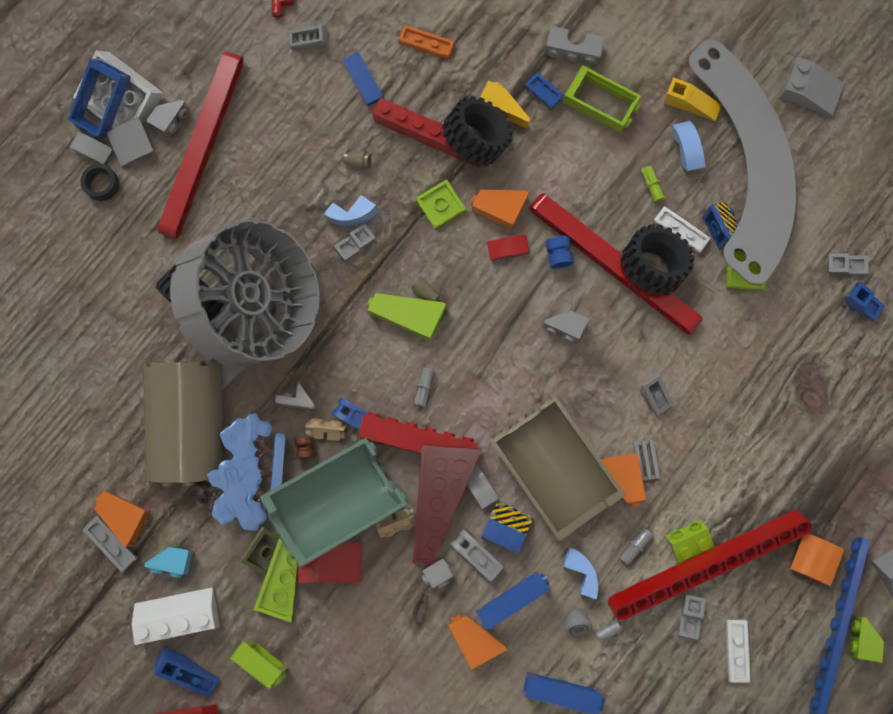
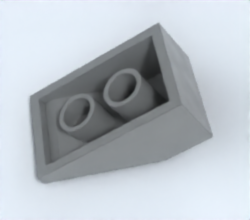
M797 57L790 68L780 99L832 117L844 83L816 63Z

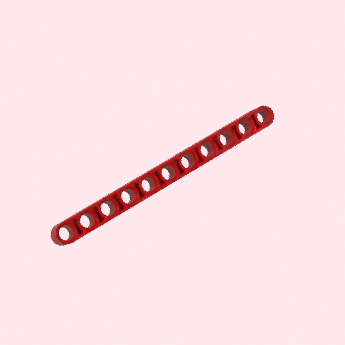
M227 51L222 54L158 225V233L178 239L182 232L244 64L243 56Z
M541 193L530 205L529 209L535 216L559 235L568 236L573 246L684 333L691 335L702 322V317L673 293L666 296L664 293L662 296H656V292L649 295L646 294V289H643L642 292L638 290L639 285L636 283L632 285L629 282L631 277L626 278L624 275L626 269L621 268L623 261L620 259L622 254L546 194Z
M791 511L613 594L608 599V605L618 620H626L807 535L812 529V523L800 511Z

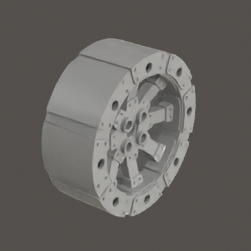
M243 220L202 235L185 248L175 264L177 267L175 273H172L170 284V298L174 317L178 319L179 328L187 341L202 355L209 359H215L220 364L244 366L282 358L285 354L292 353L299 348L308 338L315 325L320 297L318 280L315 270L312 268L311 260L295 238L271 223L259 220ZM229 249L230 254L233 256L235 267L233 269L228 268L219 260L220 258L215 253L220 250ZM247 253L259 261V266L255 271H252L249 266ZM203 268L217 276L222 286H200L199 274ZM269 275L273 280L275 290L270 289L266 280ZM217 300V302L224 303L220 309L221 312L212 320L208 319L204 308L201 306V302ZM270 302L277 304L275 319L268 311ZM236 318V322L239 323L238 337L235 339V342H228L220 334L224 331V327L232 319ZM258 320L264 329L265 335L258 342L254 343L252 337L253 322Z

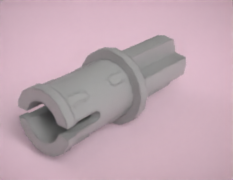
M423 368L420 382L417 384L418 390L414 401L415 405L420 407L426 405L429 390L432 389L430 386L434 370Z
M644 528L634 541H630V546L620 556V559L629 565L640 552H643V548L654 536Z

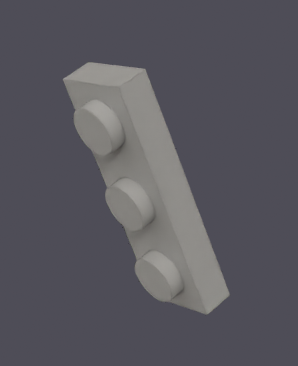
M96 516L82 529L121 572H125L138 559L129 547L122 545L100 516Z

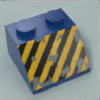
M726 202L710 205L702 216L719 250L725 247L739 224L734 218L733 209L728 207Z
M497 501L481 537L518 554L533 517Z

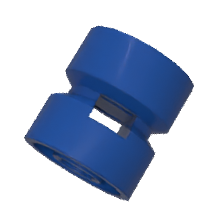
M557 236L545 241L547 253L550 254L548 256L550 268L559 269L574 264L573 254L569 251L571 243L568 236Z

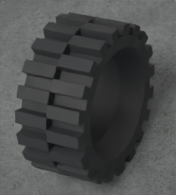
M467 96L459 100L444 120L442 125L444 131L442 134L443 137H447L446 144L452 146L450 150L453 153L458 152V157L461 160L466 158V163L472 164V162H475V166L480 167L483 164L485 167L493 164L510 145L513 139L511 137L513 130L509 129L511 123L505 121L507 116L500 114L499 111L501 109L499 107L494 108L492 102L488 101L486 103L484 98L481 97L477 100L476 96H471L470 98ZM468 126L478 130L485 140L474 134Z
M650 224L647 228L646 226L641 227L640 230L636 231L622 252L620 260L623 261L621 268L626 269L624 275L626 278L631 277L629 282L632 285L635 283L639 285L637 289L641 292L643 289H646V294L652 295L654 292H656V296H662L663 293L665 296L670 295L672 291L674 293L694 268L695 256L690 255L693 252L692 247H687L686 245L689 242L686 239L681 240L679 232L676 234L672 233L673 229L670 227L666 230L663 229V225L659 224L656 228L654 224ZM650 252L660 256L666 262L669 273L652 267L645 260L642 253Z

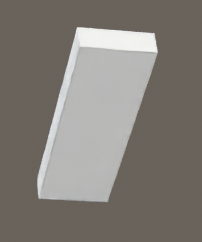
M665 206L653 221L657 226L658 224L663 225L665 230L668 227L672 228V233L674 234L679 232L681 234L680 239H686L689 242L686 246L692 247V250L700 254L711 239Z
M726 620L728 682L750 683L747 620Z

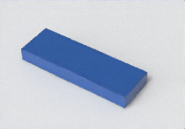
M359 52L342 59L367 107L378 102L380 97L383 98L380 89Z

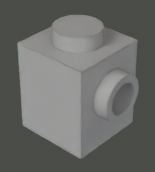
M443 558L424 569V575L421 577L427 587L431 585L432 588L437 586L440 589L448 584L447 579L451 578L453 574Z

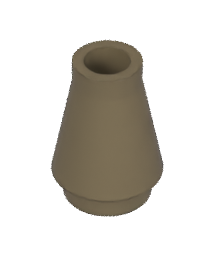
M367 151L344 153L343 162L344 164L365 170L371 167L372 155L367 153Z
M419 277L411 286L414 294L426 300L434 301L439 296L425 278Z

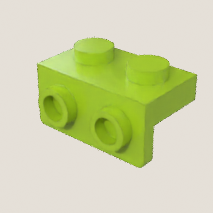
M701 520L692 522L688 526L674 530L666 535V539L671 544L675 559L679 564L714 548L710 531Z

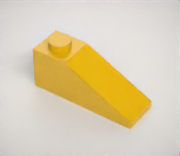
M488 81L480 96L484 98V102H492L494 108L499 107L501 109L499 111L501 115L505 114L507 116L506 120L528 129L530 118L500 83Z

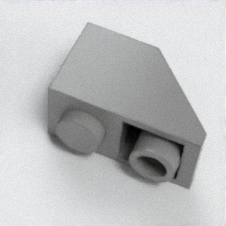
M183 100L158 105L154 108L146 122L153 130L170 138L172 134L176 133L180 122L187 117L189 108Z
M569 311L546 319L543 327L550 334L556 335L557 333L563 336V339L567 342L578 343L589 319Z

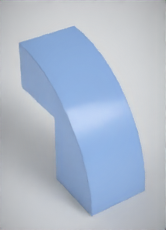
M687 121L672 125L673 139L680 145L681 166L687 171L705 167L701 141L692 122Z
M361 195L348 212L332 203L324 215L333 224L352 227L368 222L377 215L379 210L375 204Z
M569 547L562 567L585 574L579 594L597 599L598 580L592 564L583 554Z

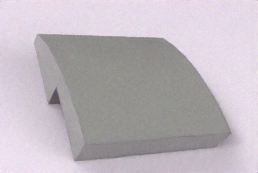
M139 117L129 120L107 132L121 167L137 162L140 158L154 153V149Z

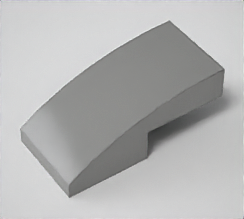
M80 132L77 133L69 147L99 164H105L113 150Z
M364 223L350 232L348 237L335 244L334 249L345 263L366 248L376 238Z
M849 253L829 254V273L868 276V255L849 256Z
M476 464L469 477L467 486L482 510L497 502L499 498Z
M688 594L685 595L677 637L694 641L699 640L706 599Z

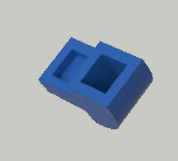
M857 282L845 299L847 306L852 311H859L870 321H875L885 306L874 297L875 293L862 282Z

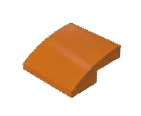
M808 533L802 537L790 569L831 587L845 549Z

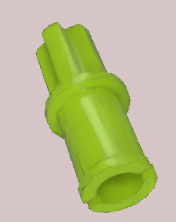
M652 166L644 167L641 171L647 183L646 188L650 190L654 203H658L665 199L659 185L660 180H657Z

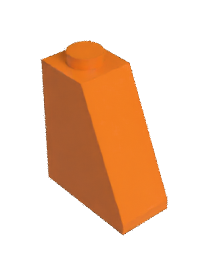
M480 190L478 195L475 194L471 200L472 212L513 230L528 199L529 192L523 190Z
M637 453L601 459L626 495L621 498V501L624 504L629 503L630 507L642 505L641 501L646 500Z
M103 491L96 498L94 509L123 546L133 547L151 511L111 492Z
M460 613L450 619L452 623L448 624L471 670L507 650L502 642L467 615L462 617Z

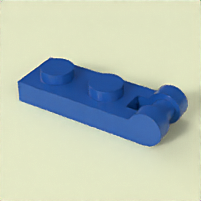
M340 398L338 407L332 411L331 415L360 430L363 415H368L369 412L344 398ZM345 408L350 409L347 416L343 414Z

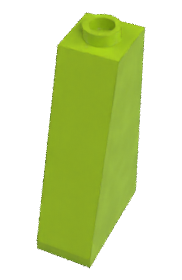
M375 293L373 298L370 297L366 306L370 315L430 342L446 310V304L443 302Z

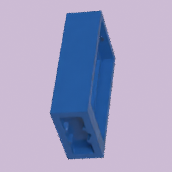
M90 58L68 120L73 122L75 127L87 130L92 137H108L107 132L111 130L131 76L101 59ZM101 72L115 80L116 84L100 126L85 119L84 114Z
M535 572L476 610V613L488 631L549 591L547 586L550 583L544 574Z
M531 672L526 674L523 694L527 698L590 714H599V711H603L605 698H602L603 694L597 689Z

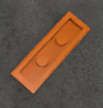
M407 25L403 26L398 39L399 44L447 60L450 59L455 46V41Z

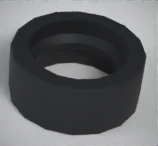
M93 164L82 173L81 187L93 200L107 201L118 192L120 186L119 178L107 165ZM99 173L109 175L111 181L105 190L94 192L91 189L90 182L95 175Z

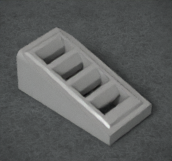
M323 25L289 31L290 49L328 47V31ZM299 35V42L296 43V36Z

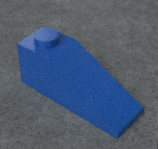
M165 646L154 663L156 676L207 697H210L219 682L218 677L185 655Z

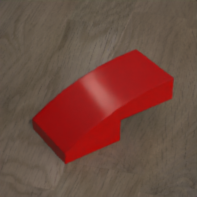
M527 235L510 236L487 242L489 257L492 261L509 256L514 258L530 253Z

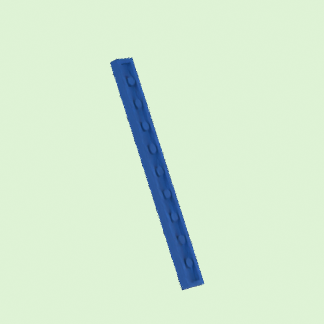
M863 537L855 538L851 544L850 551L852 554L845 566L847 571L846 577L840 585L842 590L841 596L835 604L836 615L830 623L831 634L825 642V649L827 650L825 657L820 662L821 673L815 681L816 692L815 696L810 700V714H826L870 539Z

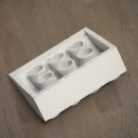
M96 50L93 56L94 59H101L131 76L112 128L136 117H139L143 124L158 105L164 93L112 53ZM100 72L87 109L102 120L116 81ZM80 82V84H79V86H78V89H77V91H76V93H75V95H74V97H73L74 99L76 98V95H77V93H78V90H79V87H80V85H81V82Z

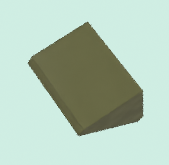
M262 527L240 562L266 575L279 540L278 534L268 527Z

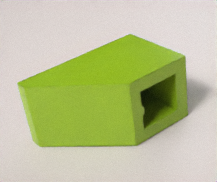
M855 616L851 624L853 637L849 643L850 656L882 663L884 641L867 618Z

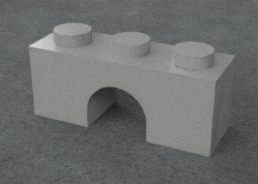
M550 27L545 50L546 55L553 58H566L569 61H580L587 65H598L604 42L603 36L586 33L585 41L579 45H574L567 38L569 29Z

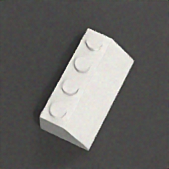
M214 587L139 602L134 605L132 618L134 645L220 627Z

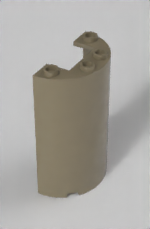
M218 361L143 362L146 480L149 484L161 482L162 486H174L175 483H182V486H192L194 482L198 481L210 483L207 474L212 470H217L219 464L224 461V445L220 437V433L223 431L222 364L218 363Z
M549 396L540 402L542 406L539 407V410L535 412L532 409L524 415L525 419L519 423L517 420L508 426L510 430L504 432L499 430L492 435L493 440L490 442L557 539L561 541L585 522L626 495L556 396L553 398Z

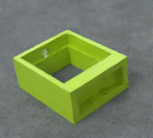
M251 638L243 641L230 658L268 689L274 685L277 687L288 675L285 673L288 667Z

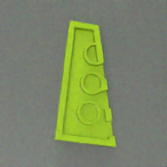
M280 538L254 610L291 623L298 566L295 563L296 559H292Z

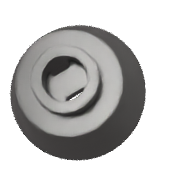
M572 610L566 617L565 631L570 635L579 636L586 634L592 627V622L586 613L581 610Z

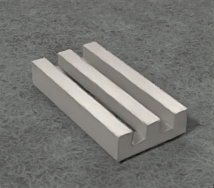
M653 439L633 442L634 453L638 455L642 480L659 479L660 475ZM646 445H649L654 475L651 474ZM639 446H642L644 462L647 476L645 477L643 474Z

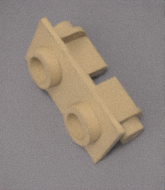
M313 418L305 425V427H308L306 429V436L324 439L325 432L327 433V440H345V432L342 431L345 430L347 424H343L338 420L324 422L322 419Z
M412 508L395 512L397 518L395 520L390 515L376 523L380 537H390L398 531L413 528L416 525V519Z

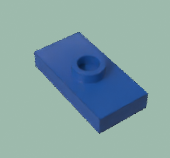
M538 72L524 86L550 110L564 98V95Z

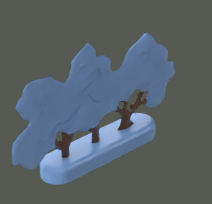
M256 413L249 414L246 419L238 418L231 426L226 427L220 433L223 445L234 456L231 461L224 460L219 464L217 470H212L207 474L212 486L222 489L224 492L219 499L214 501L212 517L218 520L221 525L232 522L236 517L242 528L250 531H257L259 525H262L267 520V514L261 508L262 501L260 496L265 494L264 491L259 489L262 478L264 476L271 477L270 491L282 485L285 433L275 434L274 446L271 449L266 445L265 438L272 432V426L267 421H261ZM258 435H261L263 440H260ZM258 441L262 444L260 448H263V450L257 449L253 442ZM257 452L261 453L260 456H255ZM263 455H270L273 458L272 471H261L259 469L258 461ZM253 497H259L257 501H253Z

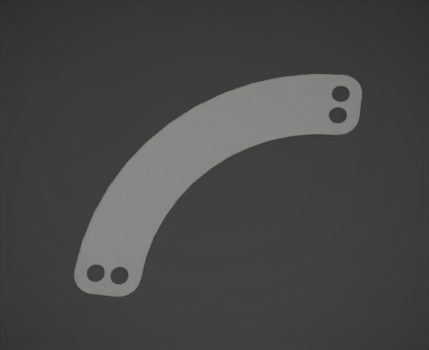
M705 40L690 55L689 66L693 73L715 94L728 112L742 143L748 174L747 196L742 217L735 232L726 243L723 254L727 264L746 281L756 285L763 284L769 279L779 264L788 244L794 223L796 179L793 159L780 120L755 78L723 44L716 40ZM708 50H717L720 54L719 59L710 58ZM700 59L707 60L710 63V69L703 70L700 68L698 61ZM735 249H741L745 252V261L741 262L735 259L733 254ZM750 262L759 264L761 268L759 274L750 272L748 268Z

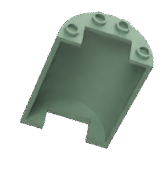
M367 438L260 496L264 509L268 511L269 519L292 559H296L295 563L299 568L407 506V497L403 492H399L395 488L391 480H387L384 467L381 464L378 465L375 460L377 449L372 442H368Z

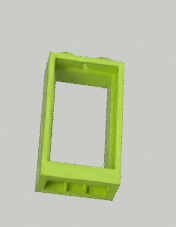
M582 65L566 92L563 103L621 133L624 127L628 129L632 122V118H630L632 113L636 114L639 110L641 95ZM584 81L631 104L622 122L575 98Z

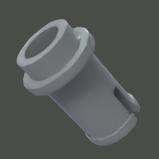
M617 620L614 622L610 621L609 625L595 631L601 643L616 634L620 635L619 633L622 632V629Z

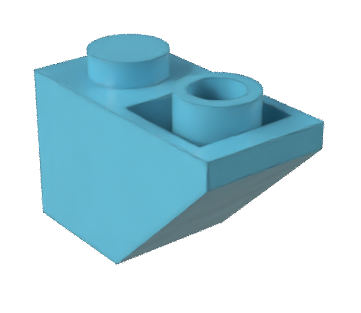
M168 547L147 561L144 567L150 568V572L162 574V571L170 572L169 576L181 578V575H188L193 551Z

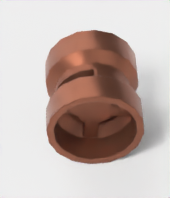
M313 437L294 439V444L297 447L296 459L315 457V451L312 447L314 444Z

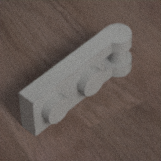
M462 529L459 533L460 536L456 540L453 539L450 544L491 582L504 566ZM467 540L470 545L465 550L461 545Z

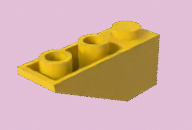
M674 77L663 102L714 122L722 105L694 85Z

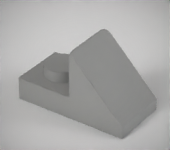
M657 374L642 384L640 393L648 399L656 415L673 406L660 375Z
M299 383L296 398H294L293 394L282 393V396L276 395L275 403L277 405L316 411L315 404Z

